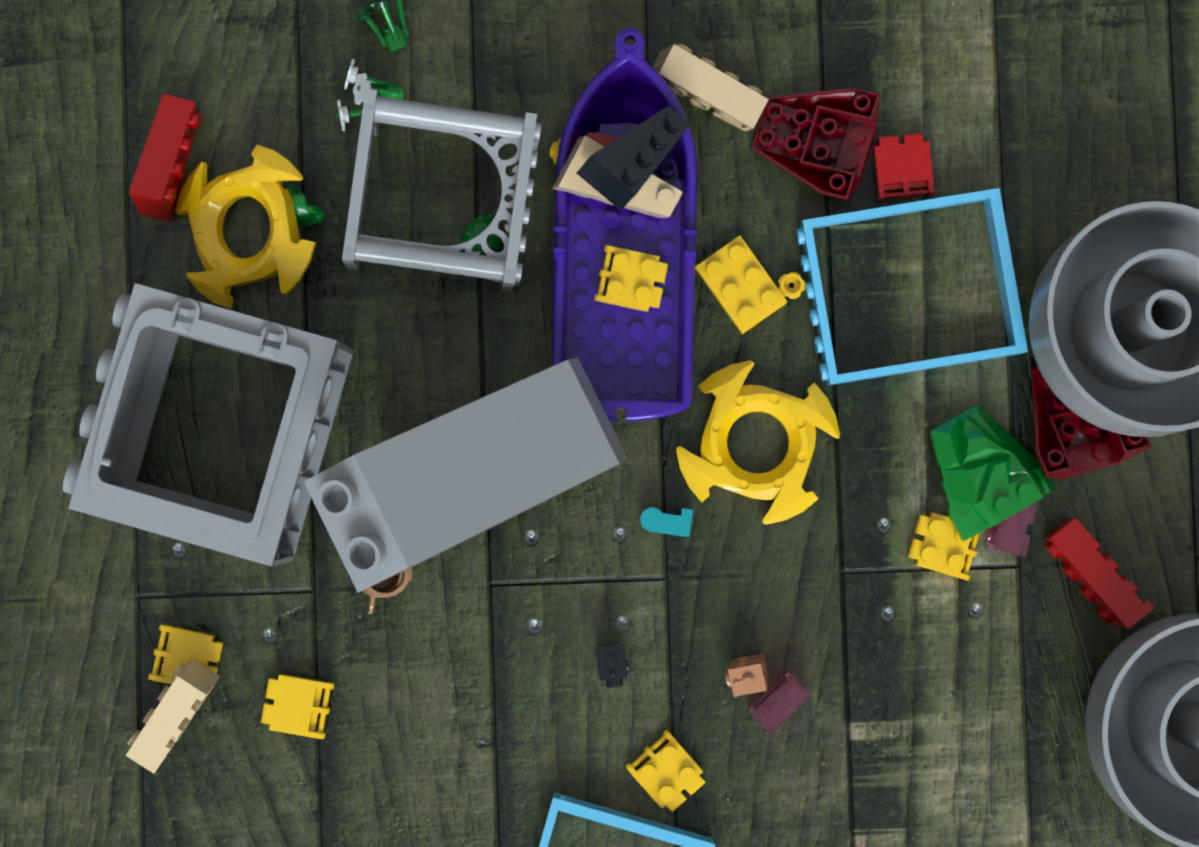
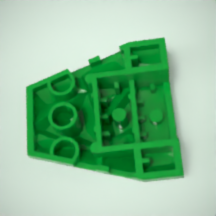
M975 405L930 431L937 466H940L943 482H941L942 490L946 491L949 504L947 508L948 517L962 541L1001 523L1044 498L1046 494L1056 488L1052 479L1044 476L1038 459L979 405Z

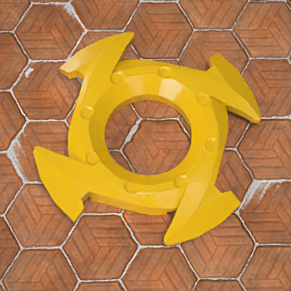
M256 145L251 153L254 158L252 166L218 176L208 184L207 163L200 162L188 176L179 194L174 212L178 215H186L188 213L196 250L204 268L207 270L204 272L186 273L187 278L199 293L213 303L232 309L234 300L230 295L232 287L237 288L264 281L276 275L279 277L281 293L289 294L307 270L316 242L310 240H300L293 200L288 189H284L280 183L284 181L303 180V175L283 155L260 145ZM244 197H252L258 200L266 209L270 220V233L265 246L259 253L250 258H240L228 248L223 236V221L228 209L234 202Z
M750 360L731 364L713 373L698 385L704 394L712 393L715 396L701 437V458L681 446L676 448L680 470L688 487L701 502L710 496L709 488L713 485L752 499H774L762 519V523L767 525L794 517L804 512L818 500L813 491L805 492L802 489V484L815 449L816 427L836 439L840 437L836 414L828 398L815 383L806 389L807 397L804 400L765 386L743 385L747 375L754 366V362ZM763 412L772 415L783 425L787 433L788 448L782 462L771 471L765 473L747 472L735 464L728 452L727 437L729 430L738 418L747 413Z

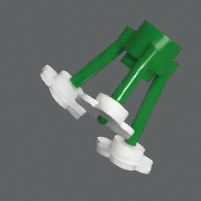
M352 59L349 71H346L347 79L344 89L347 90L349 82L355 83L353 88L355 104L360 105L361 102H364L365 89L377 90L378 96L403 100V86H396L393 82H385L369 77L366 73H357L358 67H354L355 59ZM371 84L380 86V88L371 87ZM337 100V117L340 120L342 131H345L344 123H349V117L362 115L363 109L348 111L347 106L341 107L340 100Z

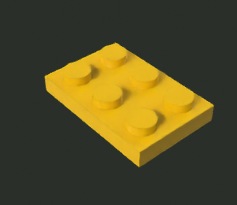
M740 235L695 266L700 277L742 335L788 303Z

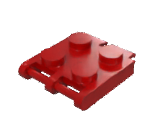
M923 133L903 134L902 144H899L898 135L878 137V146L873 148L878 201L884 202L886 198L903 197V200L909 199L910 196L917 195L934 197L929 141L924 142ZM926 187V189L909 191V189H919ZM893 190H902L901 192H891Z

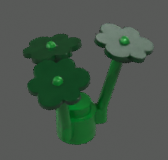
M366 0L365 4L368 7L361 9L351 20L352 23L357 20L361 23L366 21L378 37L381 46H387L389 52L409 45L407 37L410 34L406 27L402 0H396L400 27L398 24L394 26L387 6L391 4L390 0ZM374 8L382 10L388 28L383 30L385 36L371 18L374 15L372 11Z

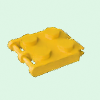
M605 246L604 252H606L603 270L599 272L601 280L598 294L594 295V301L648 312L649 307L659 309L663 288L655 287L654 283L664 284L668 264L659 262L660 256ZM614 254V259H613L612 268H611V272H610V271H608V270H609L611 255ZM608 278L609 282L607 286L606 296H603L606 279Z
M930 512L929 517L919 515L914 533L922 535L923 538L922 541L912 539L907 557L916 559L915 565L969 581L970 575H968L973 557L977 555L975 548L979 534L962 541L949 517Z
M160 624L159 630L161 635L158 648L154 649L153 655H156L153 671L148 676L149 680L172 685L174 679L171 677L181 663L186 666L192 658L217 674L218 667L209 665V662H219L223 643L214 641L215 635ZM169 632L166 650H163L166 634ZM161 657H164L161 673L158 674Z
M279 674L278 679L269 678L265 698L273 699L274 703H264L261 723L270 724L269 730L325 739L326 733L323 730L326 714L330 712L328 707L330 690L334 689L335 683L286 674ZM323 688H324V689H325V692H324L323 703H322V706H320V704H321V698H322V696H323ZM319 713H321V715H320V720H319L318 731H316V726H317V723H318V715H319Z
M666 729L662 732L663 736L651 747H645V752L632 764L630 762L627 763L625 767L661 809L667 806L673 812L687 800L681 792L682 790L686 789L692 795L706 782L700 776L703 773L701 767ZM668 739L669 742L655 754L654 751ZM649 756L650 759L636 770L635 768Z

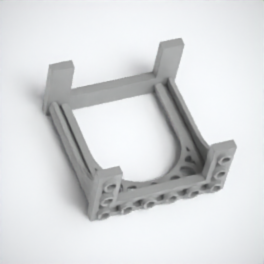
M365 89L342 261L347 269L359 271L360 261L478 277L497 282L502 285L501 291L512 293L514 286L519 287L523 267L522 263L517 262L519 252L525 251L527 235H521L522 224H528L530 207H525L526 196H532L534 179H529L530 168H536L538 155L537 147L542 123L536 122L537 114L526 112L525 118L381 97L378 96L377 90ZM379 123L456 134L480 145L494 161L502 186L500 206L491 224L475 238L452 246H439L360 235L373 135L378 136ZM487 137L495 140V137H501L494 146H490L487 143ZM506 144H514L517 147L515 156L509 160L500 159L498 156L500 148ZM519 161V165H516L512 170V173H515V175L508 176L506 174V167L514 165ZM514 184H516L515 191L513 189H509ZM506 195H511L513 200L511 202H506L504 197ZM513 208L512 215L507 211V209ZM501 220H505L508 225L505 224V230L509 234V238L503 231L498 229V224ZM495 234L502 239L504 243L502 252H494L488 247L486 242L488 235ZM480 244L486 256L479 255L480 251L472 252L473 246Z

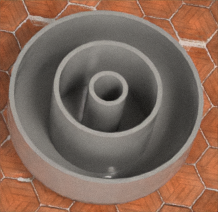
M1161 201L1140 202L1114 209L1070 236L1057 248L1044 266L1036 282L1029 309L1028 327L1033 356L1042 377L1051 391L1068 409L1083 420L1114 433L1135 437L1164 436L1199 427V209L1183 204Z
M1199 613L1179 614L1163 618L1136 630L1113 649L1098 670L1091 685L1085 710V737L1089 757L1102 786L1111 799L1133 820L1165 840L1181 847H1199Z

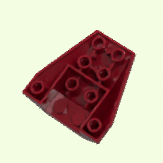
M857 88L767 97L769 100L763 109L751 149L820 194L849 201L862 180L875 138L881 94Z
M1038 367L1031 369L1035 453L1045 477L1067 479L1120 464L1152 447L1148 437H1135L1114 433L1083 420L1055 396L1042 377Z

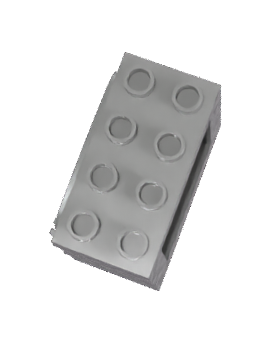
M135 283L132 294L122 293L113 311V325L121 328L115 350L105 349L97 365L96 380L105 383L99 406L94 404L88 405L81 419L80 436L87 438L88 443L83 460L74 459L70 463L64 477L63 491L72 494L68 509L271 567L292 562L311 502V496L304 481L319 474L354 349L334 339ZM179 336L296 369L255 514L137 481Z

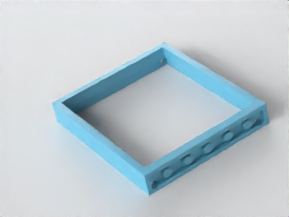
M1000 188L806 219L801 221L799 224L800 228H796L798 245L803 244L804 255H801L803 272L807 271L809 282L805 283L806 295L808 299L812 298L813 309L810 310L812 326H817L818 337H814L817 353H821L823 364H819L821 380H826L827 386L1028 352ZM983 201L1009 346L837 375L813 229Z
M554 792L538 846L548 847L558 811L682 847H715V841L711 837Z

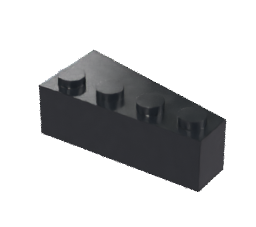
M667 106L591 155L577 171V174L621 211L638 193L690 126V123L670 106Z

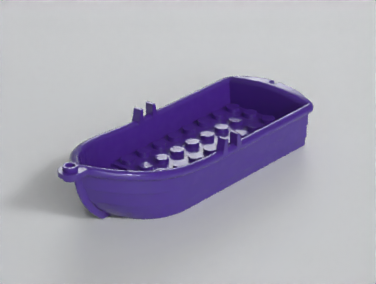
M625 28L618 33L616 37L615 59L591 80L575 103L564 127L559 145L556 180L576 144L577 136H587L588 132L621 137L667 106H670L688 121L669 85L644 60V38L639 30ZM632 39L635 44L628 46L625 44V41ZM690 126L652 173L683 192L670 217L658 218L627 208H623L620 211L616 206L603 203L602 201L556 190L551 367L568 359L578 357L609 421H616L615 412L618 408L626 410V422L643 421L685 411L692 401L695 237L697 234V161ZM605 246L660 256L659 262L668 264L664 284L654 283L655 287L663 288L659 309L649 307L648 312L594 301V295L598 294L601 280L599 272L603 270L605 262ZM614 254L611 255V260H610V265H609V270H608V271H610V272H611V268H612V263H613V259H614ZM608 278L606 279L603 296H606L607 286L609 282Z

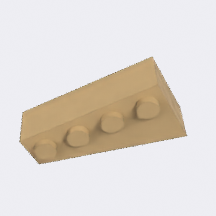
M673 44L659 53L652 67L666 81L675 96H688L692 105L704 110L714 109L712 113L714 116L743 131L754 129L769 100L762 96L763 92L752 85H743L738 82L739 78L736 75L727 71L721 72L715 68L716 64L709 59L697 58L691 54L692 50L683 44Z
M193 658L186 666L181 663L171 677L174 679L170 687L166 685L158 696L157 700L160 703L157 708H151L142 720L146 724L142 731L136 730L127 744L131 748L125 756L154 774L221 676Z

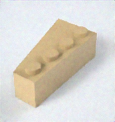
M587 136L579 138L552 189L613 205L577 174V171L587 159L604 148V146ZM652 174L624 208L658 218H667L671 216L683 192Z

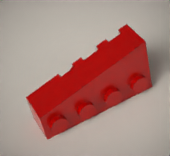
M166 94L162 95L128 192L140 215L168 222L173 220L188 158L193 147L195 131L199 129L202 115L199 113L195 101Z
M1067 517L1042 537L1047 543L1045 549L1054 559L1057 557L1064 564V567H1062L1064 573L1072 581L1076 580L1082 587L1079 589L1080 593L1088 602L1091 603L1093 601L1099 608L1097 611L1098 616L1107 625L1110 623L1130 629L1155 609L1149 600L1143 602L1135 594L1138 588L1131 580L1128 581L1123 575L1119 576L1117 574L1119 570L1118 565L1107 554H1100L1098 552L1101 546L1076 518Z

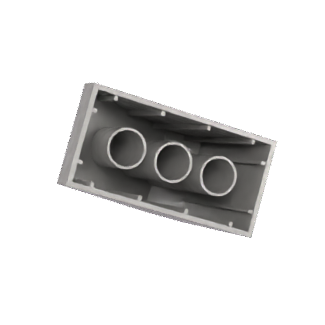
M577 357L563 361L361 451L305 480L304 484L359 593L627 461L628 458Z

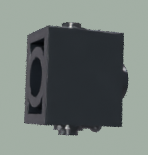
M623 644L596 647L600 684H606L607 688L623 686V682L628 681L627 674L630 671L629 662L625 659Z

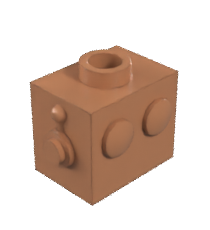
M764 654L731 659L728 670L725 671L727 686L732 687L734 697L767 691L769 676Z

